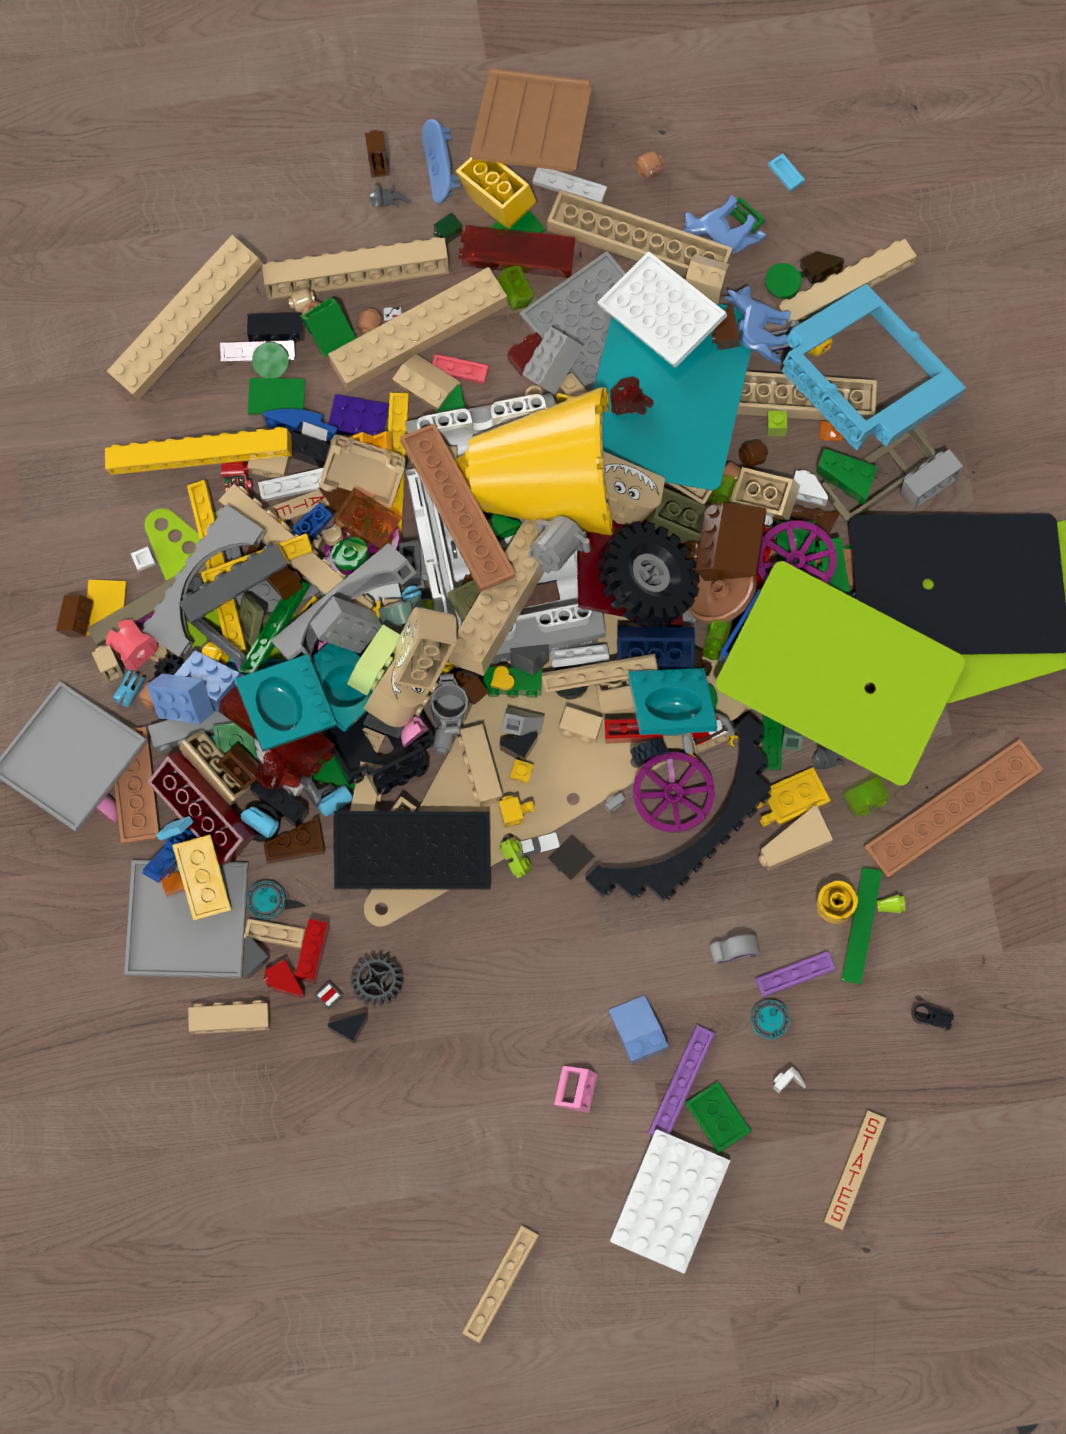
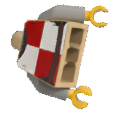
M715 713L718 725L717 732H695L683 735L682 742L685 753L697 759L693 755L694 751L698 754L727 740L731 747H735L733 739L736 738L739 743V738L735 736V730L730 720L719 713Z

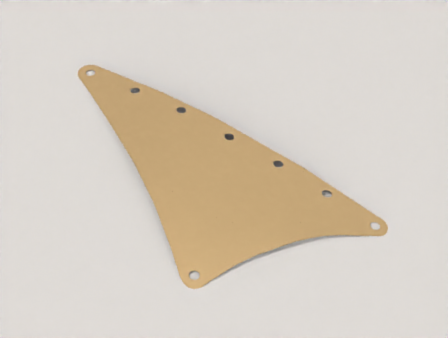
M602 613L606 637L599 638L598 643L580 647L607 644L610 661L617 660L618 626H641L625 617ZM549 653V662L541 668L542 673L555 671L557 668L552 666L551 653ZM703 656L702 662L712 666L709 677L706 676L707 683L714 687L718 697L714 713L725 716L731 722L751 708L718 691L715 683L724 663ZM511 661L491 664V667L504 666L506 668H515L511 666ZM609 661L586 663V664H580V665L586 666V665L604 663V662H609ZM543 680L542 696H537V698H527L526 695H518L516 698H510L507 695L489 697L487 694L478 703L472 705L467 715V720H465L461 729L480 724L483 725L502 792V798L518 796L520 805L533 801L535 812L523 814L524 823L505 828L499 809V802L480 807L479 801L475 802L472 793L475 790L474 783L470 784L467 772H470L468 765L465 766L462 755L465 754L463 747L460 748L457 738L418 811L489 812L491 867L505 859L500 849V843L503 842L505 834H513L520 843L521 841L547 835L635 782L642 766L634 768L631 765L632 755L630 750L645 742L605 744L604 720L636 719L635 709H621L612 713H601L595 684L589 685L587 692L577 699L562 698L555 691L545 693ZM566 706L603 718L596 743L591 742V744L581 742L578 737L568 738L562 735V732L559 731V725ZM507 707L545 716L541 734L538 735V741L525 761L534 765L528 784L510 779L515 758L501 751L499 747L501 740L519 736L502 732ZM663 735V742L667 752H684L683 735ZM664 761V762H661V763L655 765V766L652 767L650 770H651V771L656 770L657 768H659V767H661L662 765L666 764L667 761ZM570 793L579 795L580 799L577 804L570 805L568 803L567 796ZM371 890L364 904V914L372 925L377 927L386 926L449 890ZM378 903H385L388 911L384 915H379L375 911V906Z

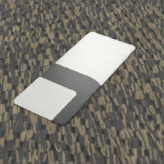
M556 833L520 842L524 856L560 847Z

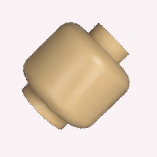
M307 287L293 290L291 298H288L290 308H295L297 313H302L306 304L316 301L313 290L310 291Z

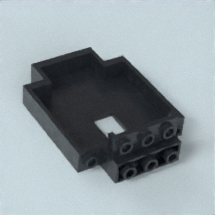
M364 650L361 651V653H357V655L361 657L364 653ZM368 712L346 732L337 725L336 727L319 732L349 785L353 783L358 784L364 780V776H367L377 796L387 794L392 788L398 785L403 786L410 779L421 777L428 771V762L425 759L424 750L433 745L434 734L422 713L419 716L428 730L407 747L403 746L401 735L398 739L386 734L393 746V752L388 757H380L375 753L362 730L368 728V726L363 725ZM361 761L383 765L376 770L373 768L369 769L368 765L359 769Z

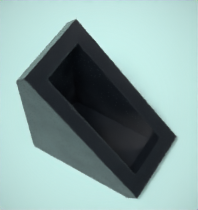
M535 732L501 740L499 743L500 750L517 760L525 762L538 741V734Z
M365 1012L328 1023V1028L331 1032L354 1044L368 1018Z

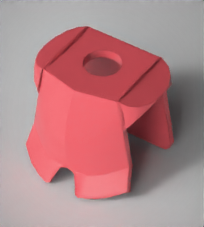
M123 620L118 622L120 631H109L105 645H109L111 649L117 652L115 657L123 661L128 670L135 671L156 653L157 642L150 635L143 634L133 620Z

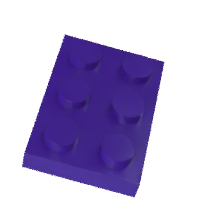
M335 394L328 425L336 427L338 433L353 436L362 432L371 436L380 434L385 431L389 404Z

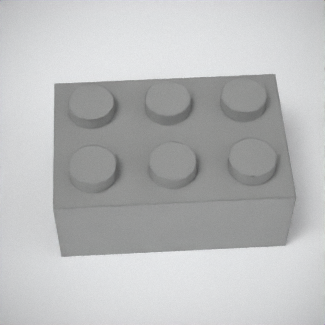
M550 326L549 330L544 334L540 345L535 349L531 360L526 364L522 375L555 395L584 346Z
M950 450L946 452L941 451L934 457L933 461L923 463L917 472H911L904 477L900 494L910 507L915 510L959 479L963 466Z
M334 596L310 623L318 639L357 653H361L382 627L375 611Z

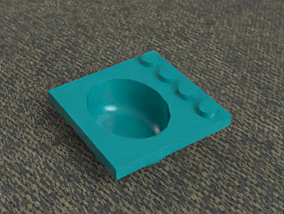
M328 643L312 657L311 662L336 725L346 732L367 712L363 708L373 690H370L366 696L347 684L361 657L354 651Z
M308 654L235 679V684L262 752L336 727L335 719Z
M704 668L628 671V681L640 735L661 734L665 736H679L695 732H717L718 725Z

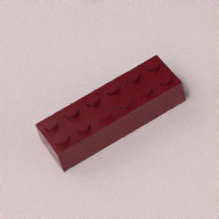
M181 752L168 755L147 781L180 819L188 816L191 817L193 822L188 828L197 838L211 834L217 860L221 865L235 861L256 834L242 821L239 815Z

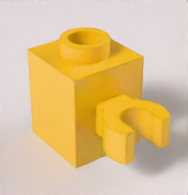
M506 796L502 798V801H499V809L505 828L524 823L523 814L535 812L533 801L520 805L518 796Z

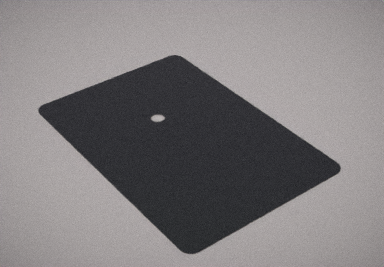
M856 515L850 520L855 589L858 601L961 655L1066 653V600L1057 520L1053 515ZM925 579L933 581L934 586L932 589L924 588L923 581Z

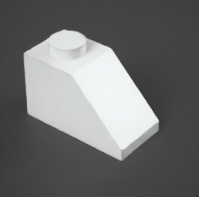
M796 470L794 481L800 485L796 499L826 506L828 495L815 475L806 470Z

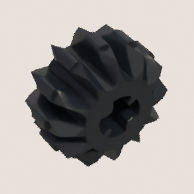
M174 654L171 659H169L168 655H165L164 661L159 658L160 664L154 665V668L157 670L154 672L155 677L162 673L174 675L183 665V660L181 658L177 659Z

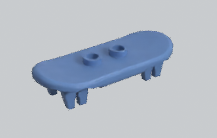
M428 119L422 128V142L427 161L432 198L436 204H441L447 197L452 196V192H449V190L458 189L461 186L460 183H455L459 181V177L450 174L451 164L446 142L452 139L451 135H446L450 133V129L441 126L435 119Z

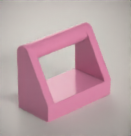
M563 1066L554 1105L589 1113L598 1074L588 1069ZM569 1072L580 1075L574 1103L563 1102Z

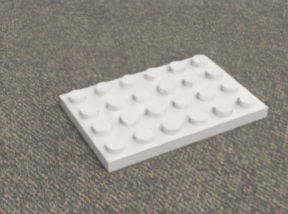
M649 251L597 302L599 307L675 368L727 317L724 310Z
M656 1129L610 1242L685 1274L730 1160Z

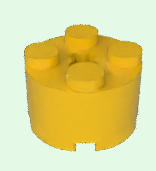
M833 881L825 885L819 893L816 903L818 914L829 923H845L853 916L858 904V898L851 885L843 881ZM836 899L839 900V905H838V906L835 905V900H836Z

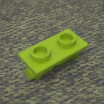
M516 837L500 843V849L505 859L513 858L514 860L508 863L513 876L516 875L518 879L532 872L530 861L524 856L522 845Z

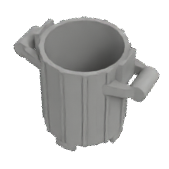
M557 516L551 518L550 521L539 519L537 520V529L540 535L531 545L528 555L530 558L533 556L539 565L543 566L541 568L543 572L550 573V571L560 570L576 550L585 553L590 552V541L586 536V532H582L580 527L568 517Z
M453 673L440 674L438 688L432 693L431 714L434 722L438 726H443L446 734L459 733V728L467 720L468 715L467 695L465 690L458 686Z

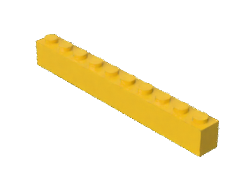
M276 427L274 430L258 429L256 432L240 431L238 434L221 433L219 436L203 435L200 438L185 437L182 440L166 439L163 442L148 441L145 444L112 445L105 448V469L110 475L287 457L292 456V438L287 428Z

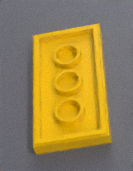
M211 834L172 845L193 921L231 910Z

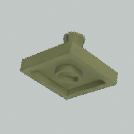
M474 580L447 593L462 623L481 593Z
M242 594L239 616L245 640L249 645H253L259 636L261 625L266 624L271 613L264 614V610L250 594Z

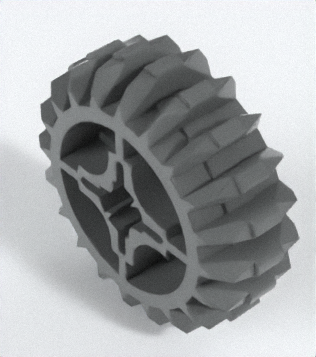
M371 954L370 961L364 957V964L357 962V966L360 969H352L357 975L350 976L351 980L356 981L352 982L350 986L351 988H356L353 991L354 995L360 994L357 998L359 1001L365 998L364 1005H368L371 1001L372 1007L376 1006V1002H379V1006L383 1007L382 1001L386 1000V1003L389 1005V997L396 1000L397 997L394 992L401 993V989L397 986H403V982L398 980L403 978V974L398 973L401 970L399 966L394 967L396 964L394 960L388 963L390 959L388 956L383 961L381 954H378V959H375L374 955ZM381 966L389 971L376 972L373 967ZM368 970L370 977L365 981V984L361 985L362 975ZM372 973H374L375 977H377L378 979L382 978V980H380L381 988L378 984L374 982V977ZM393 976L392 985L386 992L384 983L389 980V977ZM376 989L381 995H371L366 993L365 990Z

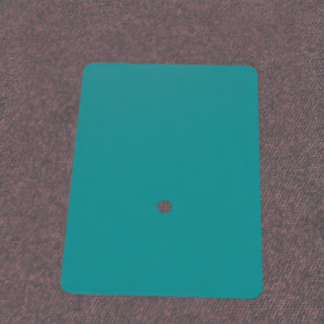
M716 304L724 311H726V309L730 306L724 304ZM733 306L738 326L739 320H742L743 315L736 306ZM612 317L593 389L604 387L609 394V411L602 414L603 451L664 477L666 483L706 490H716L719 488L751 349L746 348L740 341V347L718 350L717 344L712 342V335L710 333L675 368Z

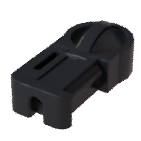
M925 1003L916 1005L912 1010V1018L918 1024L933 1025L942 1029L946 1028L945 1031L951 1029V1021L954 1019V1014L929 1006ZM924 1007L928 1010L929 1015L917 1012L916 1009ZM917 1016L927 1018V1020H920Z

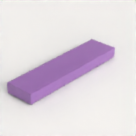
M829 951L758 977L755 980L762 998L833 972L836 968Z

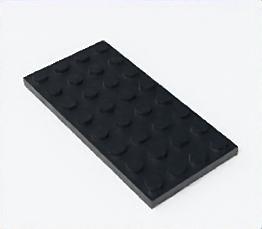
M333 811L334 890H490L489 812Z

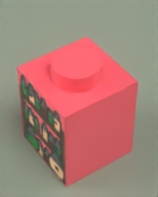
M246 474L223 477L225 493L233 484L238 488L242 486L248 493L252 491L251 480H247Z

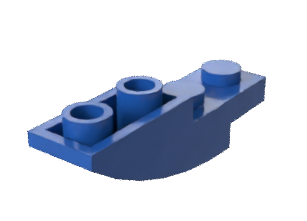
M278 409L267 411L263 414L264 422L272 428L284 427L289 431L299 434L303 428L304 421L328 430L327 441L332 440L334 435H339L336 427L325 424L323 415L299 409Z
M319 503L292 527L293 531L291 534L293 536L295 534L298 536L308 534L312 543L333 516Z
M189 828L183 833L169 837L165 841L164 848L143 868L142 874L158 883L165 876L169 877L178 867L172 845L196 839L197 837Z

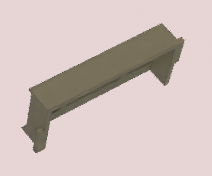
M918 425L887 447L882 445L861 461L872 464L888 453L906 476L911 472H917L922 464L910 471L893 448L910 437L927 458L925 462L928 461L930 463L933 461L937 453L927 442V434ZM905 476L871 500L867 498L866 503L851 514L834 494L833 491L838 488L837 486L835 487L831 483L827 484L824 482L822 488L828 495L830 503L848 525L852 517L862 515L902 487Z

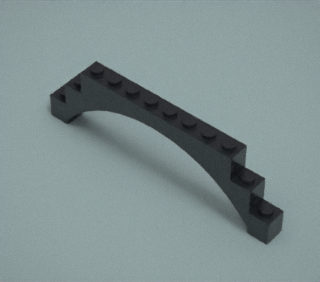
M749 714L735 727L740 747L738 775L732 795L718 820L692 846L665 861L630 869H609L598 865L585 880L602 898L605 895L609 896L616 889L615 885L617 884L632 900L635 897L640 898L646 892V886L662 902L666 899L668 901L671 900L677 893L675 890L680 885L682 887L686 885L690 880L689 876L693 872L697 873L704 866L703 862L707 858L711 859L717 853L716 848L720 844L724 846L731 838L729 835L734 830L738 832L745 824L743 821L747 817L751 818L756 814L758 805L760 803L765 804L772 797L770 795L772 788L757 775L758 773L760 775L763 774L768 768V758L754 746V744L759 745L764 740L765 729Z

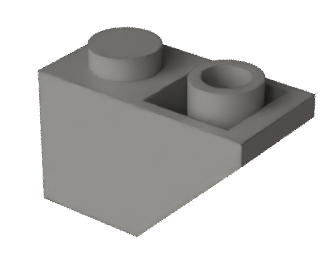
M507 707L502 732L519 736L537 732L540 735L545 716Z

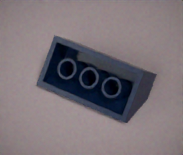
M618 626L617 660L655 654L658 670L694 668L695 627Z

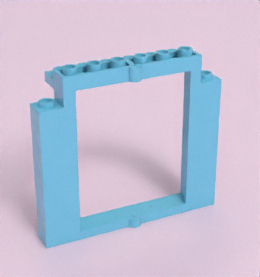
M864 284L793 328L785 340L793 350L786 356L782 372L856 451L863 446L867 438L872 434L887 447L959 399L966 389L956 376L920 340L918 333L911 331L867 284ZM868 314H871L927 372L931 379L866 421L838 392L837 386L830 383L804 354Z

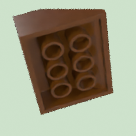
M724 502L706 504L696 571L704 581L757 576L767 512L766 508Z

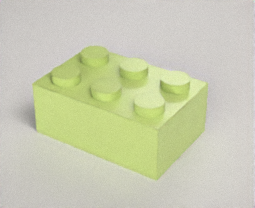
M382 625L357 662L347 684L366 696L370 690L374 691L380 679L394 661L396 645L400 634Z

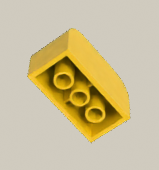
M469 158L456 170L464 190L471 199L506 228L514 225L537 203L530 185L503 163L472 160V158Z

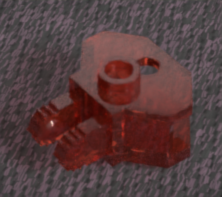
M635 377L621 379L610 390L611 411L616 415L633 414L634 412L644 415L647 412L646 407L651 408L654 404L650 397L643 394V390L640 389L639 379Z
M271 751L264 754V763L257 768V780L264 788L272 790L278 787L282 788L283 785L292 788L300 786V772L291 768L290 763L286 762L279 753Z

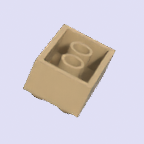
M742 467L731 503L766 508L767 516L789 521L800 485L793 479Z

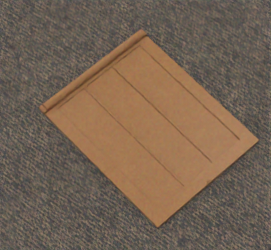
M489 69L469 157L472 160L568 172L576 171L593 82L583 79Z

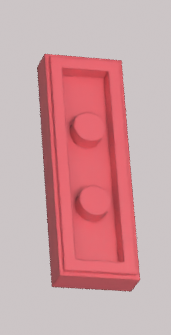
M439 354L434 355L432 363L454 378L485 384L489 365Z

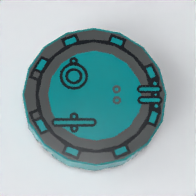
M272 881L258 882L248 891L246 898L247 907L252 915L258 919H273L280 915L285 907V894L281 887Z
M766 1000L756 1005L752 1011L750 1021L752 1029L758 1036L773 1040L785 1034L789 1028L790 1016L783 1004L774 1000Z

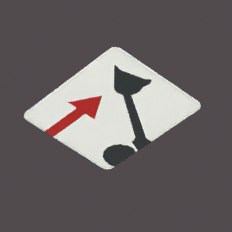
M401 307L384 308L385 321L392 320L401 315Z

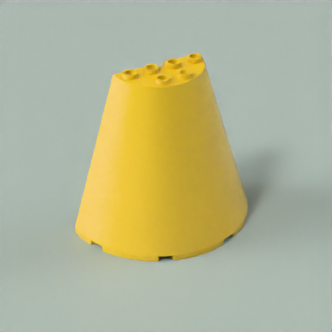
M602 387L472 437L469 440V449L465 451L466 461H469V467H466V478L469 479L471 492L480 509L484 512L536 522L539 519L550 521L551 518L564 516L574 521L581 530L613 535L612 515L609 504L606 502L607 489L604 476L602 414L609 411V394L607 389Z

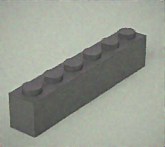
M270 543L263 547L264 551L260 554H251L247 557L248 561L241 564L239 562L231 567L232 571L227 574L222 572L214 577L215 581L212 583L206 582L198 587L199 591L194 594L189 592L182 597L183 600L179 604L189 621H198L290 565L291 563L280 544Z

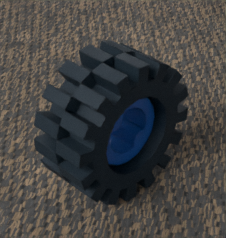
M662 738L646 741L630 750L634 763L637 766L645 764L657 755L661 756L668 753Z

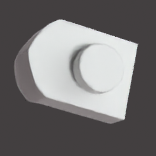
M791 1067L785 1074L781 1072L775 1078L774 1082L776 1084L773 1089L780 1093L792 1079L803 1088H806V1085L800 1073L794 1067Z

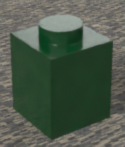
M452 213L433 224L434 237L445 238V244L462 235V226Z

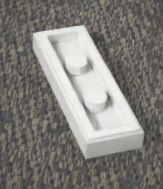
M607 644L550 651L553 668L610 661Z

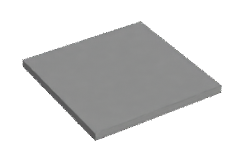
M60 681L1 755L0 780L78 833L145 747L148 740Z
M132 860L124 975L242 979L249 864L230 862L221 865L218 862L231 910L193 921L185 890L167 897L161 881L158 883L142 874L143 868L151 860ZM177 867L173 871V873L179 872L180 874L179 867Z

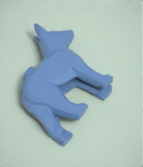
M732 195L729 196L728 201L723 206L708 212L702 218L698 219L689 212L685 213L684 232L696 236H707L711 241L731 247L732 254H736L766 238V234L760 229L756 234L749 235L756 223L751 214L747 216V221L744 225L730 230L726 218L737 207L736 203L738 202Z
M749 286L737 292L728 290L730 296H724V298L733 303L743 315L742 320H739L737 326L738 331H740L741 343L746 348L760 353L766 360L779 364L781 361L780 355L772 352L770 347L784 346L787 335H782L781 337L774 336L765 330L764 327L766 323L785 326L786 320L790 319L791 311H778L752 299Z

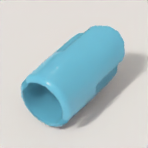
M413 585L406 587L402 591L401 596L403 601L414 596H421L422 593L417 586Z
M131 670L127 671L113 696L117 703L125 696L122 704L125 707L131 705L146 679L142 676L133 691L132 687L139 676L135 672L128 686H124L132 673Z
M342 785L323 797L321 803L318 804V809L324 816H329L333 814V811H338L350 804L353 796L348 788Z
M254 806L241 814L243 822L266 838H270L278 828V821Z

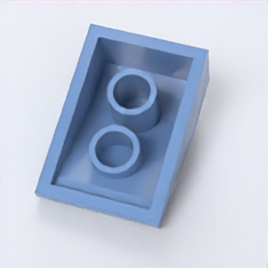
M645 995L608 1010L631 1065L668 1050V1044Z

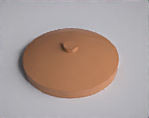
M699 575L700 582L696 585L699 587V593L694 598L696 601L688 611L695 619L706 624H721L730 621L740 615L752 601L756 590V577L704 581Z

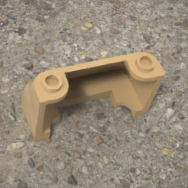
M334 435L319 486L329 492L340 487L372 497L377 507L391 509L405 469V457L345 436Z

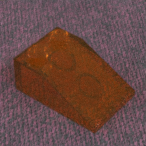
M354 487L333 518V523L346 532L382 549L402 517Z

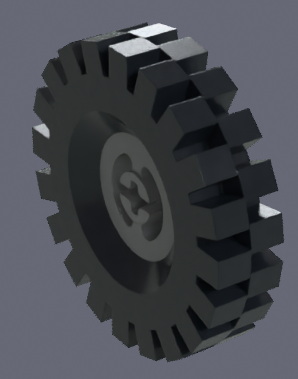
M641 523L632 524L630 527L627 526L620 530L602 549L599 555L602 558L598 560L597 569L602 571L598 575L599 583L608 584L602 590L606 598L612 596L616 598L611 603L616 611L623 606L625 610L622 616L628 620L636 616V624L645 626L649 623L650 627H659L661 624L663 626L671 624L692 607L696 601L694 598L699 593V587L696 585L700 582V577L698 573H693L696 569L695 559H685L691 554L686 546L681 549L677 548L681 540L675 535L667 539L668 530L659 527L655 531V525L646 523L644 526Z

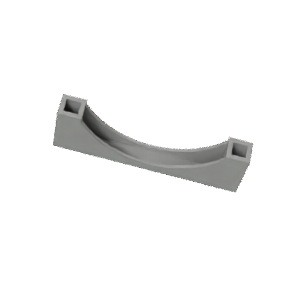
M225 505V507L218 511V518L208 526L204 539L199 540L196 545V551L187 558L183 571L180 570L177 573L175 583L166 590L165 598L156 605L155 613L146 620L143 626V633L150 635L162 646L181 658L186 656L194 644L190 640L187 631L185 613L179 604L183 600L182 597L187 594L193 576L210 558L224 550L244 545L258 547L267 533L266 530L228 505Z
M388 543L275 636L271 642L287 661L307 654L310 660H312V650L318 637L310 623L333 596L350 602L375 588L398 583L403 585L417 572L409 561Z

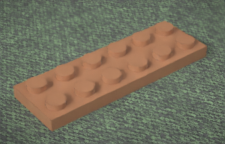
M147 727L132 729L146 738L148 743L114 785L122 845L158 839L156 834L159 832L155 791L147 783L153 775Z

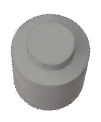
M439 725L435 731L432 745L435 753L446 755V753L451 752L454 734H446L443 726Z

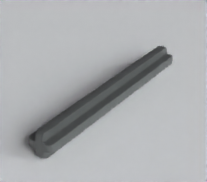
M186 616V620L238 665L246 663V655L201 618L196 622H190Z

